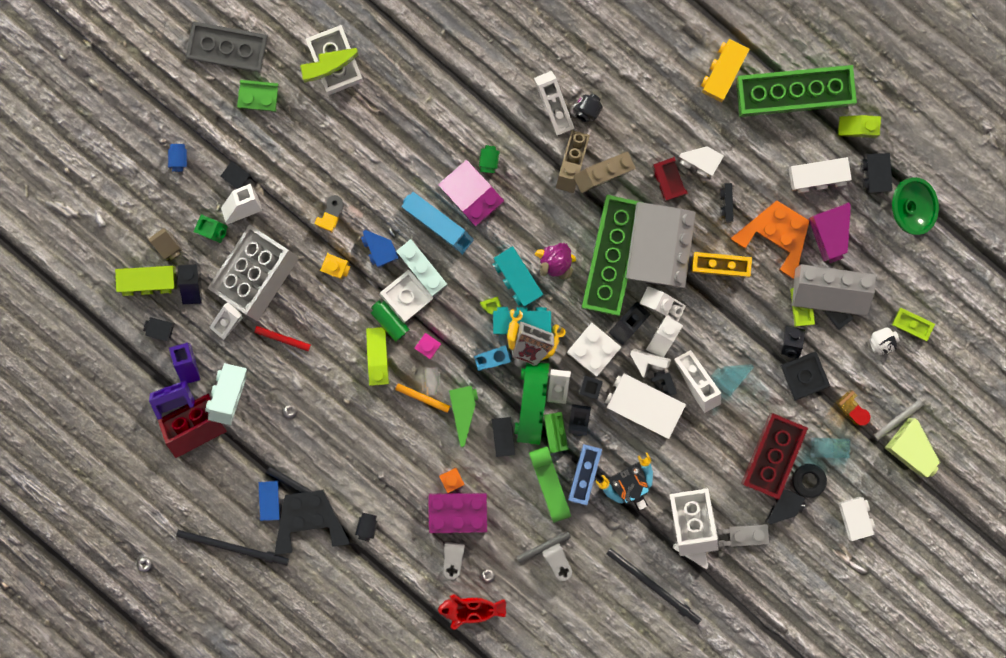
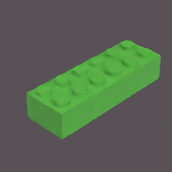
M853 65L742 75L736 78L739 117L850 107L857 103Z
M606 195L582 309L620 316L628 280L626 279L636 203L639 201Z

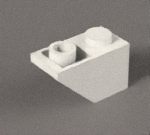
M707 146L681 153L678 159L681 160L680 164L689 169L693 167L697 170L696 173L704 178H707V176L711 178L724 156Z
M251 184L232 191L221 207L226 224L262 211L258 196Z
M649 286L640 301V304L664 317L668 316L676 322L679 321L686 305L666 293Z

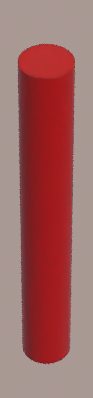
M256 326L254 331L256 334L308 352L311 344Z

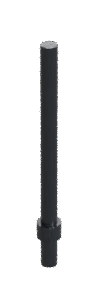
M179 529L176 537L255 557L265 560L264 562L272 564L274 562L288 566L289 558L277 556L274 552L267 551L266 553Z
M612 548L608 550L606 554L679 610V614L683 617H688L696 625L701 622L702 619L692 612L688 605L682 604Z

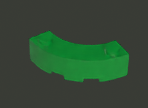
M526 362V369L522 368L520 380H524L520 420L519 423L515 422L514 434H518L517 442L540 445L549 373L548 363L539 362L537 365H532Z

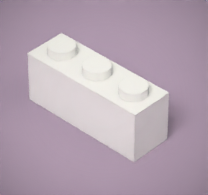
M848 157L791 166L789 168L792 191L797 190L798 193L809 192V188L814 187L817 190L828 189V185L833 184L836 187L847 186V182L852 180Z

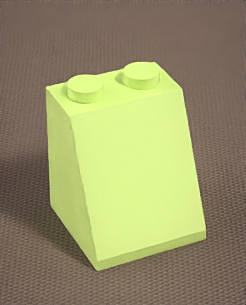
M907 418L885 446V449L920 477H932L939 469L937 465L940 462L918 420Z

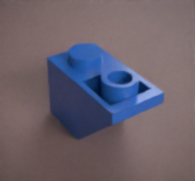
M367 230L362 231L364 236L361 239L365 248L369 246L371 254L368 256L372 265L376 264L380 268L399 259L391 240Z

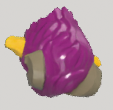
M558 243L535 252V256L540 258L541 276L545 277L548 274L560 279H569L573 272L571 264L576 261V257L571 254L567 243Z

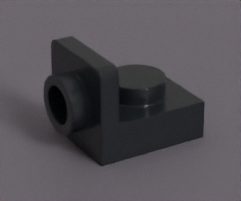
M662 370L653 373L652 382L663 379L664 382L661 383L664 394L668 393L669 396L677 394L670 372L665 373Z

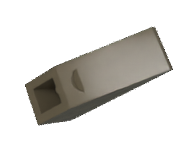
M571 130L556 184L557 189L574 193L577 183L573 176L581 170L590 135Z

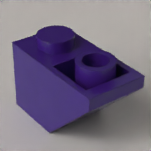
M191 343L170 347L173 365L180 382L186 380L187 384L201 380Z

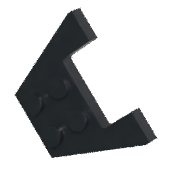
M324 489L285 495L275 555L293 552L290 533L329 527L332 547L350 544Z

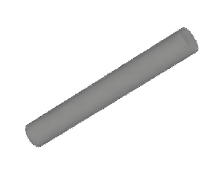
M917 400L873 434L874 437L880 440L923 406L922 402Z

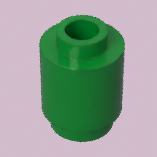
M485 145V149L481 148L478 166L480 167V172L495 174V169H498L500 151L496 150V146Z

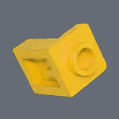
M327 253L320 271L342 280L343 276L347 277L350 266H348L349 262L347 260Z

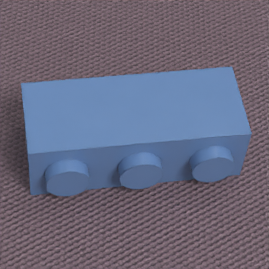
M582 444L568 497L569 501L584 505L588 504L602 449Z

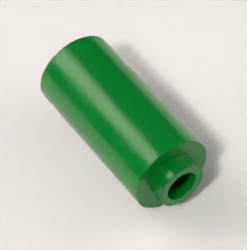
M379 300L371 307L373 310L371 312L372 316L395 342L410 330L385 301L381 303Z

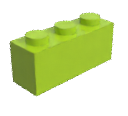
M175 266L115 269L116 292L122 293V296H134L133 292H141V295H153V291H160V294H171L172 290H177Z

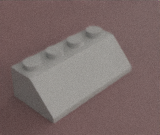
M801 264L795 269L792 306L867 316L875 292L876 274Z

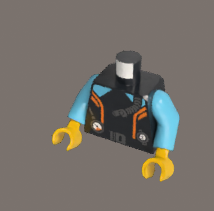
M646 453L647 457L645 459H641L640 455H638L639 462L608 479L602 475L604 481L599 483L596 480V484L604 491L608 498L617 503H625L627 505L633 501L638 511L647 507L648 504L643 495L650 492L649 488H651L653 483V470L649 454Z

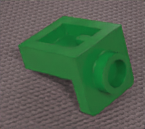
M201 214L193 232L221 243L226 235L228 226Z

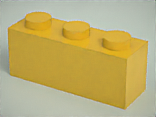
M731 39L727 43L723 42L718 51L721 53L719 59H714L709 68L712 70V73L709 77L705 76L701 84L704 87L702 93L722 103L749 48Z
M694 252L692 253L691 273L749 278L751 275L752 257Z

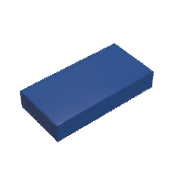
M278 481L258 482L260 521L280 520Z

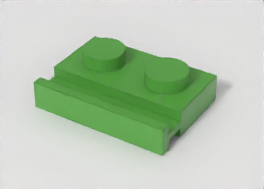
M240 80L237 107L276 112L279 84Z
M562 412L544 415L550 453L568 450Z

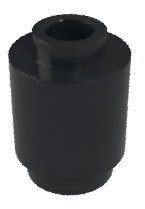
M362 512L355 535L359 536V540L369 542L370 538L374 539L378 523L376 515Z

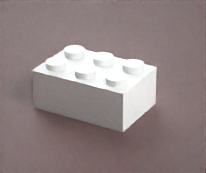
M342 25L306 38L314 62H320L318 54L351 49ZM355 58L337 72L321 78L328 95L364 82Z
M708 489L670 494L680 556L717 551L718 539Z

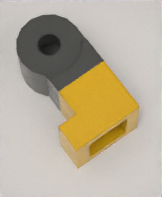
M332 195L327 199V208L323 218L317 217L314 223L315 226L332 233L344 208L343 200L337 195Z

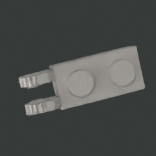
M767 524L716 529L717 535L729 533L730 538L727 541L718 540V546L769 544Z

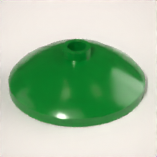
M913 177L905 179L894 191L892 212L896 223L904 232L911 235L925 234L932 229L938 218L939 202L936 192L922 178Z

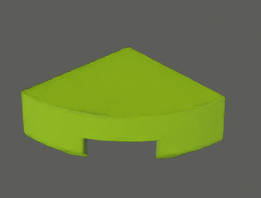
M498 296L480 302L482 308L491 315L493 311H497V307H501Z

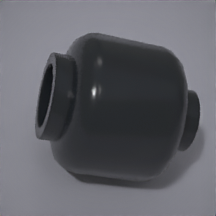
M595 94L582 95L574 108L575 116L584 123L594 122L603 109L600 103L601 99Z

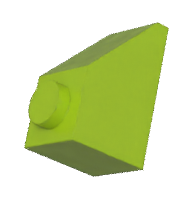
M840 116L838 136L877 138L880 136L881 116Z

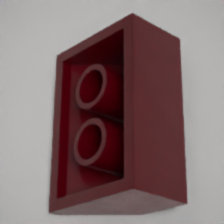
M209 393L196 399L194 407L190 408L187 404L158 420L165 444L175 458L227 432L223 423L208 420L209 412H206L208 400L212 401Z

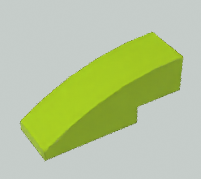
M357 48L318 54L320 62L302 64L301 71L304 83L324 78L342 69L359 55Z

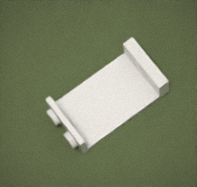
M624 373L622 377L618 375L613 385L616 387L613 394L609 393L605 400L606 408L669 439L686 404Z

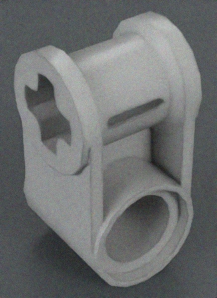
M445 542L443 573L446 578L456 579L460 575L465 544ZM451 565H454V569H457V573H454L453 576H449L450 573L446 572V569L450 568Z
M559 543L542 551L548 565L559 580L566 581L571 578L572 569ZM560 567H563L564 569H569V571L567 572V577H564L563 575H558V573L560 572Z

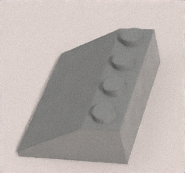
M637 202L626 279L668 287L685 288L696 212Z
M249 225L207 289L258 322L300 257Z

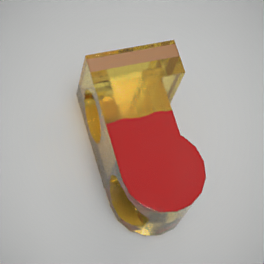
M849 390L836 402V405L855 425L863 426L868 424L871 419L869 411L862 409L854 400L857 394L853 390Z

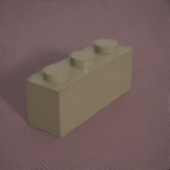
M627 151L585 168L573 177L581 193H584L620 178L636 169Z

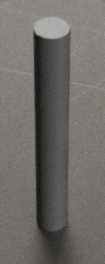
M567 531L517 556L519 563H522L555 544H560L570 539L571 536Z

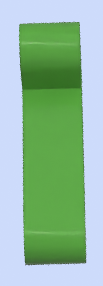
M545 446L529 452L553 523L572 517L548 447Z

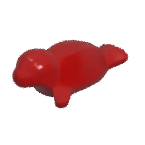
M454 594L438 607V612L447 619L452 620L450 627L455 630L464 623H479L494 616L506 617V600L503 599L493 603L482 598H460Z

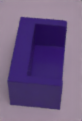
M186 380L152 392L149 397V402L157 420L162 419V413L186 404L192 408L195 402Z

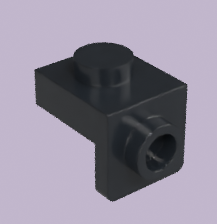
M786 325L781 355L790 358L800 357L803 349L805 329Z
M572 404L568 433H572L575 436L587 435L591 407Z

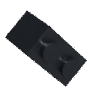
M890 153L865 155L864 159L861 160L862 171H865L863 189L866 190L867 194L892 192Z

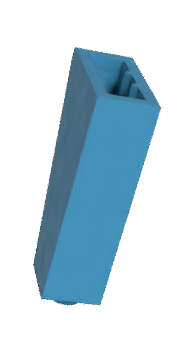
M415 192L405 197L401 207L462 255L474 239L462 227Z

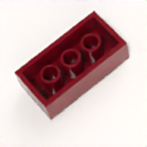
M769 413L741 484L780 499L808 427L774 413Z

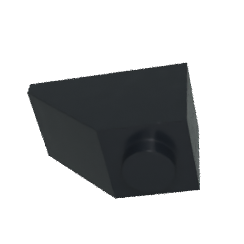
M178 265L182 304H202L200 265Z
M636 302L608 333L623 345L651 314L640 303Z
M784 488L780 499L775 500L765 522L774 524L797 516L798 513L801 514L806 505L804 503L805 498Z

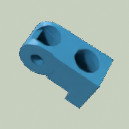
M508 345L474 356L478 371L513 362Z

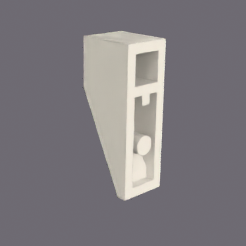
M550 71L534 78L556 135L574 129L553 72Z
M690 350L674 359L694 399L704 413L721 404V392Z

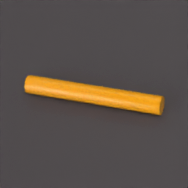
M399 383L395 388L398 392L448 413L451 407Z

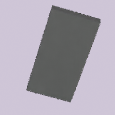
M193 21L186 59L261 73L268 35Z

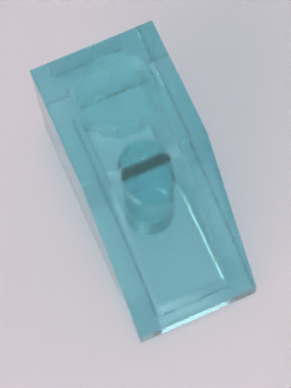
M749 364L725 366L721 369L718 367L711 375L713 377L712 381L717 388L727 396H730L752 371L754 366Z
M811 438V457L850 458V439Z

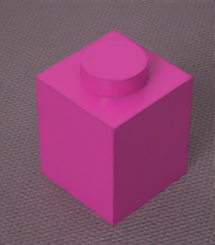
M425 333L414 349L431 360L442 344Z

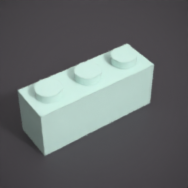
M411 239L396 251L432 297L448 286Z
M224 363L223 369L218 371L216 378L218 383L217 386L213 385L211 392L212 401L208 400L206 412H209L208 420L231 425L246 381V368Z

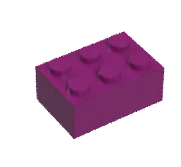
M487 493L428 494L429 533L487 532Z

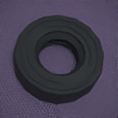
M804 464L795 470L792 484L799 495L805 498H814L825 490L827 477L821 467L815 464ZM808 473L814 474L817 478V483L813 488H806L802 483L803 477Z

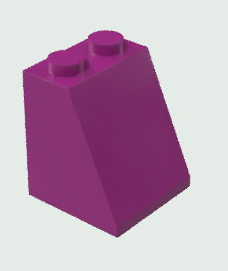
M850 202L816 214L808 219L824 262L828 260L830 263L836 262L844 258L843 254L848 253Z

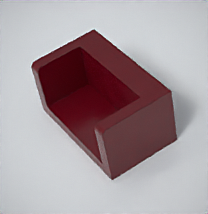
M675 157L652 166L664 202L679 198L688 193L687 189L685 190L675 163Z

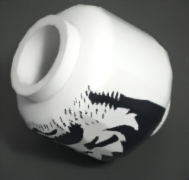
M883 328L873 332L869 342L874 353L885 355L895 351L900 340L896 331L892 332L890 328Z

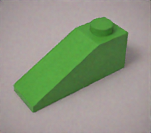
M472 386L449 390L460 447L465 446L476 405L475 401L478 400L477 390L472 389Z

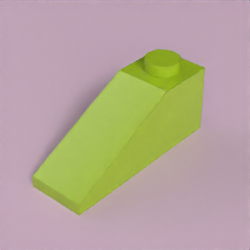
M383 327L366 328L369 386L390 384L386 331Z

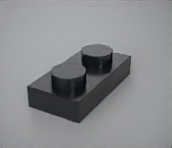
M724 183L722 185L723 188L719 190L720 200H723V207L720 208V217L724 219V223L734 222L732 183Z

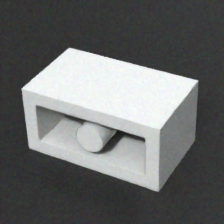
M857 497L838 503L850 541L874 535L875 524L872 518L869 519L867 511H870L867 500H864L863 497Z

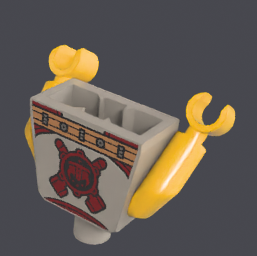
M514 309L510 311L512 322L509 323L507 340L508 347L512 350V356L515 358L514 364L519 368H523L526 362L537 365L540 361L553 356L560 341L558 340L559 337H563L566 333L565 329L561 328L560 332L557 333L559 325L555 324L552 327V333L524 322L518 324V320L522 318L523 314L519 310L518 317H513Z

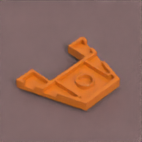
M775 201L730 240L746 248L757 232L789 253L779 270L794 279L795 269L799 266L809 220L781 202Z

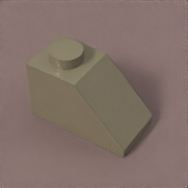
M165 228L148 239L167 261L169 259L173 261L181 255L179 252L183 250L171 232Z

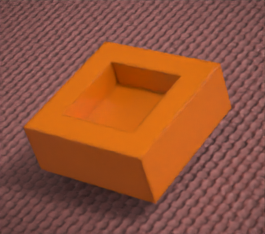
M457 468L439 476L447 493L465 485Z

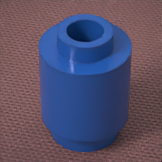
M170 144V149H168V168H172V172H183V168H187V149H185V144Z

